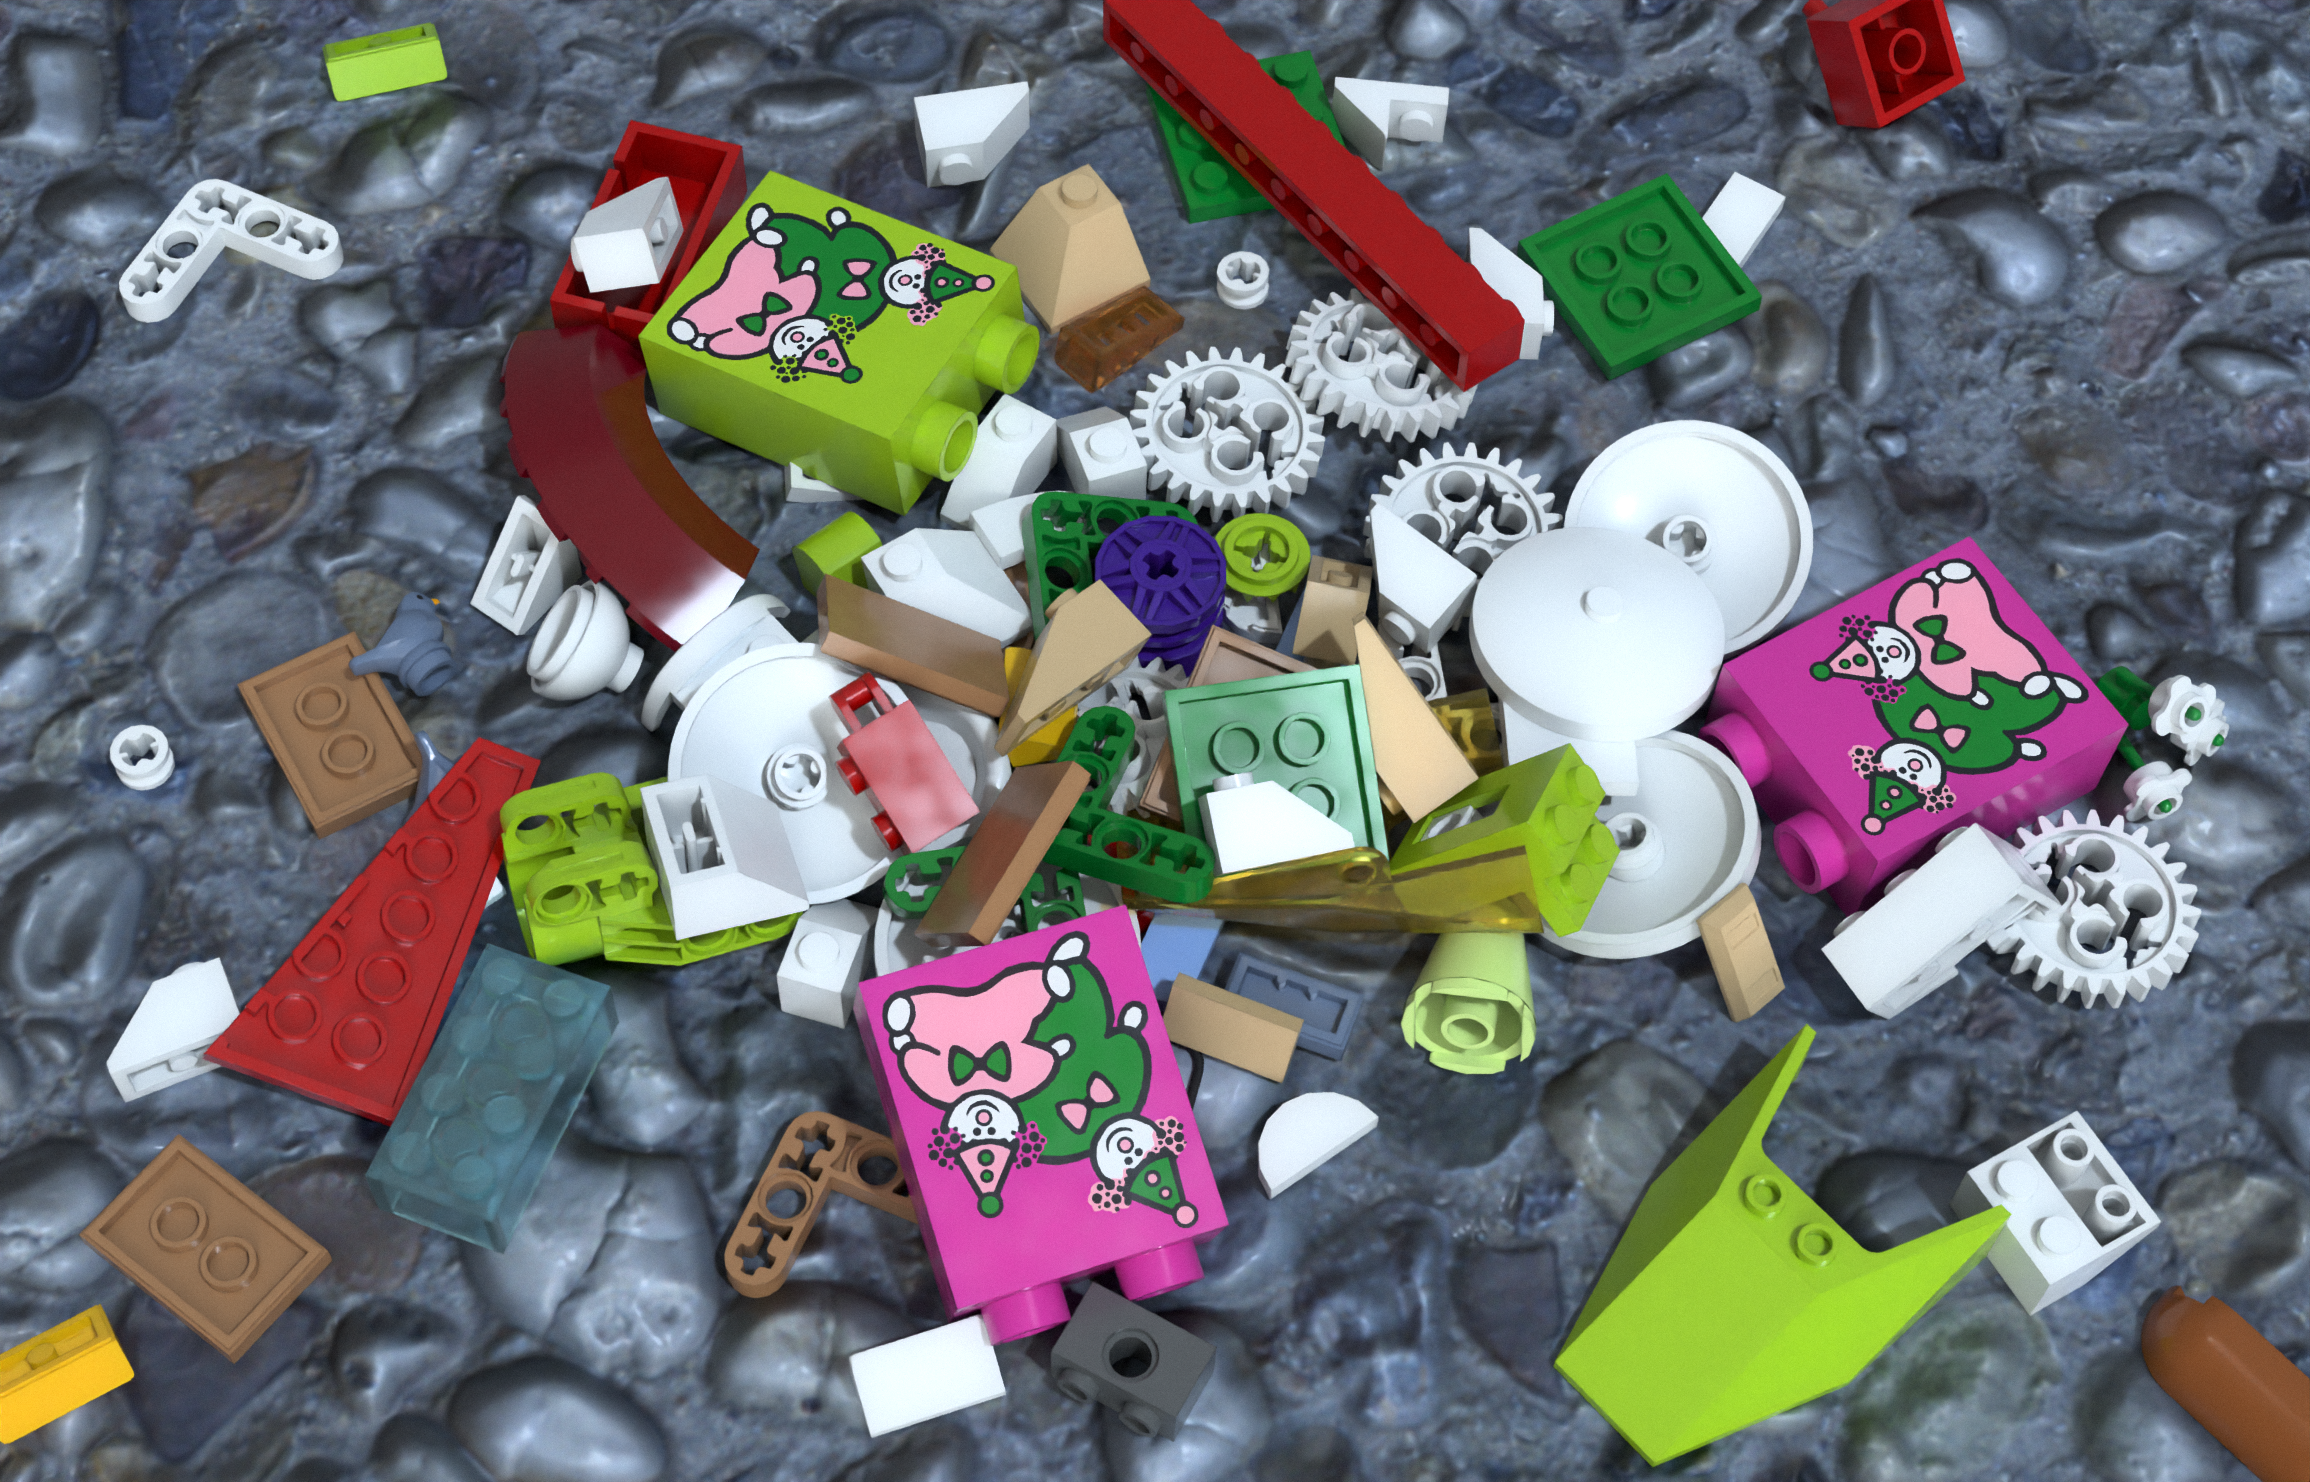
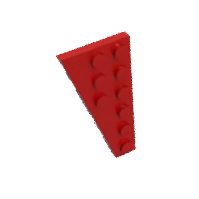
M478 737L431 791L417 811L385 844L383 850L364 872L359 874L292 951L291 956L265 986L261 987L232 1024L206 1050L203 1059L399 1129L504 858L501 837L504 831L499 820L500 810L511 797L530 790L541 761Z

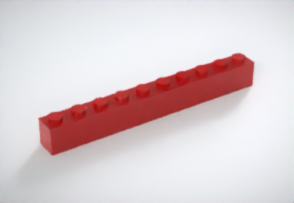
M1103 0V40L1463 392L1519 359L1525 319L1522 317L1517 306L1512 301L1503 299L1490 287L1473 264L1464 262L1447 246L1440 233L1434 227L1425 225L1407 207L1403 198L1396 191L1389 190L1370 172L1362 158L1352 155L1333 137L1332 132L1324 122L1315 120L1297 103L1295 96L1287 87L1276 83L1261 68L1258 60L1251 53L1244 52L1226 35L1225 30L1218 21L1209 19L1191 0Z

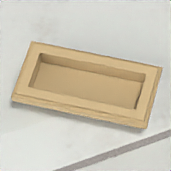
M1742 882L1696 920L1731 1020L1736 1023L1752 1017L1785 989L1755 899L1748 885Z

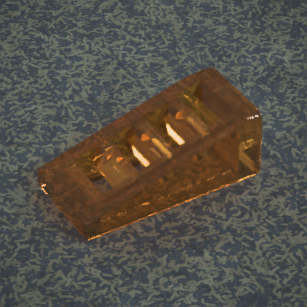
M1144 285L1061 327L1054 359L1062 370L1087 391L1093 393L1111 383L1182 329L1185 318ZM1134 314H1140L1151 324L1145 325Z

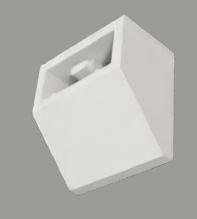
M707 773L640 788L646 841L659 878L658 881L676 940L810 910L809 900L776 803Z
M2078 1111L1967 1171L1949 1203L1960 1220L1998 1205H2003L2012 1214L1987 1257L2030 1316L2085 1285L2161 1223L2160 1219Z

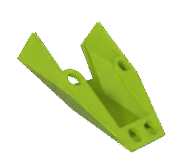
M1808 1024L1784 1046L1651 1184L1554 1362L1553 1367L1652 1467L1849 1385L1988 1255L2012 1215L2003 1205H1998L1884 1252L1875 1253L1862 1248L1765 1155L1762 1149V1138L1790 1084L1797 1079L1817 1032Z

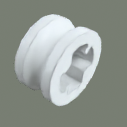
M1244 251L1231 253L1224 257L1217 268V292L1219 298L1225 304L1236 309L1245 310L1262 304L1268 296L1269 267L1267 262L1257 254ZM1241 275L1245 281L1253 280V282L1245 284L1241 279L1233 280V277Z
M148 725L131 726L120 732L111 744L110 760L122 783L129 788L141 791L154 789L165 783L172 775L175 767L174 755L163 732L157 728ZM149 749L153 751L155 756L153 760L141 759L136 766H133L130 760L133 755L143 757Z

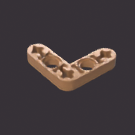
M806 1112L795 1118L784 1133L726 1246L724 1253L725 1267L728 1280L734 1290L743 1296L752 1298L769 1296L779 1290L786 1281L831 1190L918 1224L910 1195L908 1194V1197L901 1196L906 1190L907 1185L893 1139L826 1112ZM819 1134L826 1135L828 1148L831 1151L819 1149L815 1153L809 1165V1178L800 1172L806 1158L802 1140L814 1142ZM871 1157H886L893 1161L898 1168L896 1175L891 1181L876 1186L868 1184L861 1179L858 1172L864 1161ZM792 1189L803 1194L806 1199L805 1207L800 1214L787 1219L778 1218L771 1214L767 1204L772 1195L780 1190ZM763 1228L773 1235L767 1247L768 1261L771 1268L759 1267L753 1275L746 1274L742 1257L754 1258L758 1254L764 1243Z

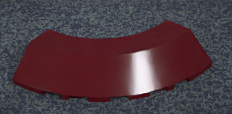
M601 324L519 332L504 359L499 382L505 384V397L499 404L500 417L508 419V425L513 435L507 446L519 477L531 479L542 498L536 507L538 512L559 542L570 539L579 550L580 560L587 567L585 571L587 576L595 584L602 582L604 579L608 581L630 603L625 613L676 653L698 630L728 608L745 582L760 549L721 520L696 495L664 452L647 413L644 398V380L647 366L641 351Z

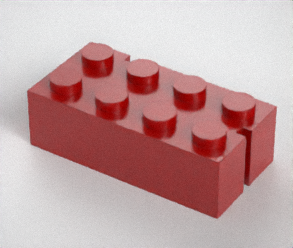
M630 120L613 158L614 169H608L590 210L656 178L668 176L684 229L660 283L590 293L584 272L576 270L570 253L549 300L555 328L601 324L642 352L638 336L740 209L747 193L742 145Z

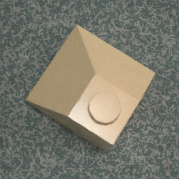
M1089 163L1039 187L989 249L990 256L1017 266L1021 297L1051 336L1150 287L1151 278L1121 203Z

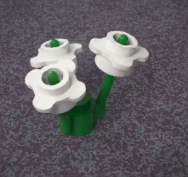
M2119 666L2108 671L2096 684L2099 690L2129 724L2127 729L2141 730L2151 723L2153 731L2161 736L2170 732V741L2186 751L2184 763L2189 766L2194 765L2200 759L2202 753L2208 757L2213 755L2223 745L2228 734L2229 724L2226 723L2227 718L2222 715L2225 702L2219 698L2216 699V690L2208 683H2202L2197 686L2191 684L2189 677L2177 675L2164 680L2155 687L2143 681L2128 668ZM2124 733L2117 749L2133 771L2123 787L2124 793L2131 802L2124 808V816L2128 821H2137L2146 815L2153 820L2171 815L2181 806L2183 802L2181 793L2183 788L2192 781V775L2184 768L2173 772L2170 766L2163 761L2145 764Z

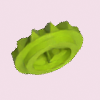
M1266 513L1243 515L1228 522L1215 537L1226 559V591L1234 589L1242 593L1247 603L1254 596L1268 597L1274 603L1282 593L1287 591L1296 593L1301 580L1305 575H1308L1311 554L1307 539L1294 524L1282 517ZM1268 544L1269 562H1266L1263 570L1254 572L1251 567V558H1255L1258 551H1262L1263 545Z

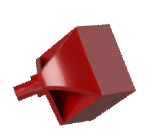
M1809 0L1802 8V13L1808 18L1806 22L1837 125L1880 129L1966 81L1943 0H1841L1830 7L1823 0Z

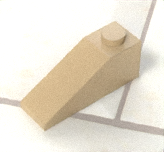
M1101 579L1079 594L1073 588L1066 590L1045 611V615L1050 621L1034 644L994 746L1002 757L1128 669L1152 634Z
M1362 611L1352 618L1375 768L1380 775V778L1377 780L1379 795L1393 815L1404 809L1412 822L1416 823L1479 779L1474 766Z

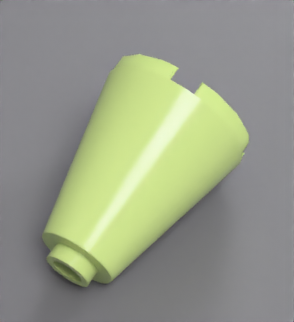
M1505 894L1462 908L1450 914L1405 1001L1401 1026L1406 1042L1414 1049L1416 1040L1421 1046L1431 1052L1429 1061L1441 1068L1464 1074H1494L1504 1071L1506 1061L1520 1054V1062L1529 1056L1534 1044L1537 1028L1521 912L1517 903Z

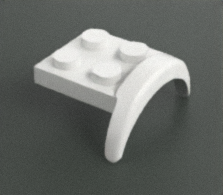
M757 594L731 605L710 620L676 651L656 676L643 704L642 724L651 732L656 730L673 701L684 711L698 689L715 672L738 657L776 644L799 643L776 619V617L785 618L788 616L790 609L774 595Z

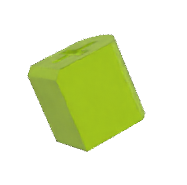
M847 511L792 547L791 550L804 588L817 598L816 592L825 573L868 589L861 557L881 547L882 542L862 517L852 511Z

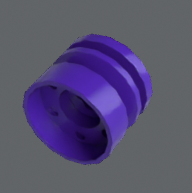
M1145 516L1124 523L1105 538L1095 558V582L1101 579L1152 634L1138 653L1141 667L1146 668L1156 657H1160L1166 671L1180 664L1183 666L1186 677H1189L1210 627L1215 625L1223 628L1226 559L1217 541L1199 525L1175 516Z

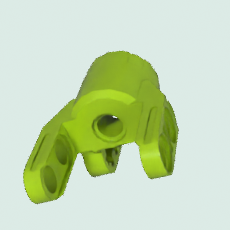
M604 772L590 773L518 793L506 801L500 810L499 820L504 831L501 834L504 848L503 857L509 889L523 940L536 971L602 954L609 961L681 966L787 935L795 929L803 911L676 940L665 900L658 884L659 878L647 850L648 844L646 841L640 792L642 787L667 782V776L623 788L620 780L612 774ZM569 811L570 816L563 817L562 812ZM544 815L549 817L543 825L535 829H517L522 821L531 816Z

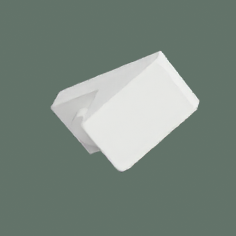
M1335 77L1332 112L1340 133L1376 168L1383 170L1387 137L1410 141L1443 142L1449 88Z

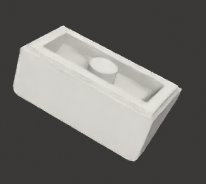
M982 1315L963 1319L859 1352L849 1357L850 1374L871 1438L1006 1395L994 1348L991 1346Z

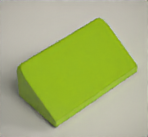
M431 22L325 44V47H322L334 97L337 101L341 102L441 81L447 78V70L439 37L434 24H431Z

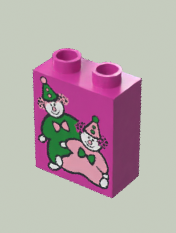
M1969 536L1723 664L1704 726L1699 730L1698 738L1726 755L1746 779L1753 797L1776 825L1773 831L1775 851L1781 865L1791 880L1800 889L1809 894H1816L1826 889L1846 917L1859 911L1867 912L1886 896L1884 890L1895 877L1910 869L1918 870L1937 854L1935 852L1937 844L1955 829L1960 827L1969 828L1976 822L2004 840L2015 834L2018 828H2025L2036 822L2038 817L2042 815L2045 817L2094 790L2129 724Z
M1126 905L858 983L853 1010L948 1323L981 1313L991 1346H996L1026 1338L1068 1323L1071 1320V1314L1062 1287L1115 1271L1123 1297L1134 1303L1189 1286L1205 1279L1195 1246L1210 1242L1229 1223Z

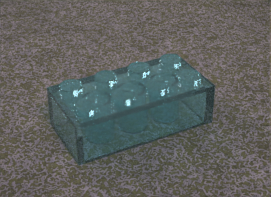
M487 943L365 1175L378 1208L504 1254L619 1023L611 986Z

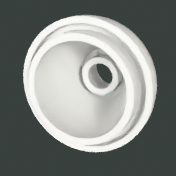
M589 580L581 586H571L560 596L547 614L534 639L527 661V672L532 676L531 687L535 693L556 701L576 700L597 693L605 686L617 693H622L635 678L643 660L644 650L629 642L630 628L625 610L616 594L604 584H595L592 580Z

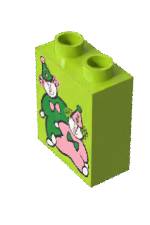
M771 170L638 336L660 414L786 467L792 462L801 468L803 474L903 516H906L933 477L948 482L956 478L963 470L971 456L977 438L978 414L996 390L1011 395L1023 386L1034 367L1040 343L1038 328L1025 322L1017 266Z

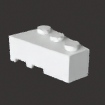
M1976 822L1969 828L1960 827L1947 834L1937 844L1935 848L1937 854L1918 870L1910 869L1895 877L1884 890L1886 896L1867 912L1859 911L1844 919L1833 932L1835 938L1821 949L1868 1011L1886 1019H1891L1958 975V970L1954 965L1982 943L1986 942L1994 951L2010 941V935L2006 932L2005 928L2035 908H2038L2046 917L2062 907V904L2015 846Z

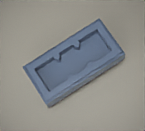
M1239 952L1225 987L1227 991L1304 1019L1296 1046L1342 1061L1365 996L1364 994Z

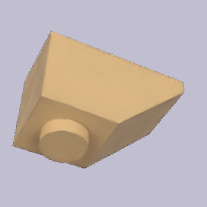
M1312 555L1292 654L1304 656L1303 662L1317 669L1341 667V664L1355 665L1357 647L1352 618L1362 611L1366 614L1373 567Z

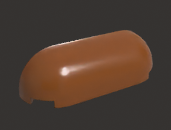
M2179 1285L2168 1288L2147 1312L2141 1331L2142 1353L2153 1378L2170 1397L2262 1482H2310V1379L2238 1313L2218 1298L2211 1296L2202 1304L2195 1299L2185 1296L2182 1287Z

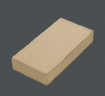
M1180 972L1172 985L1163 1015V1021L1170 1041L1280 1083L1283 1082L1288 1072L1304 1023V1019Z

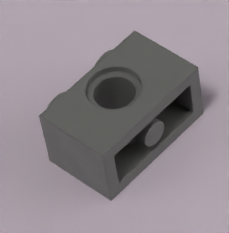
M1093 1281L1051 1350V1376L1057 1379L1058 1387L1073 1399L1085 1404H1092L1096 1400L1119 1412L1118 1417L1121 1422L1134 1432L1149 1438L1155 1437L1158 1433L1174 1442L1214 1372L1217 1347ZM1132 1357L1142 1361L1148 1370L1140 1376L1129 1378L1116 1373L1112 1365L1122 1358Z

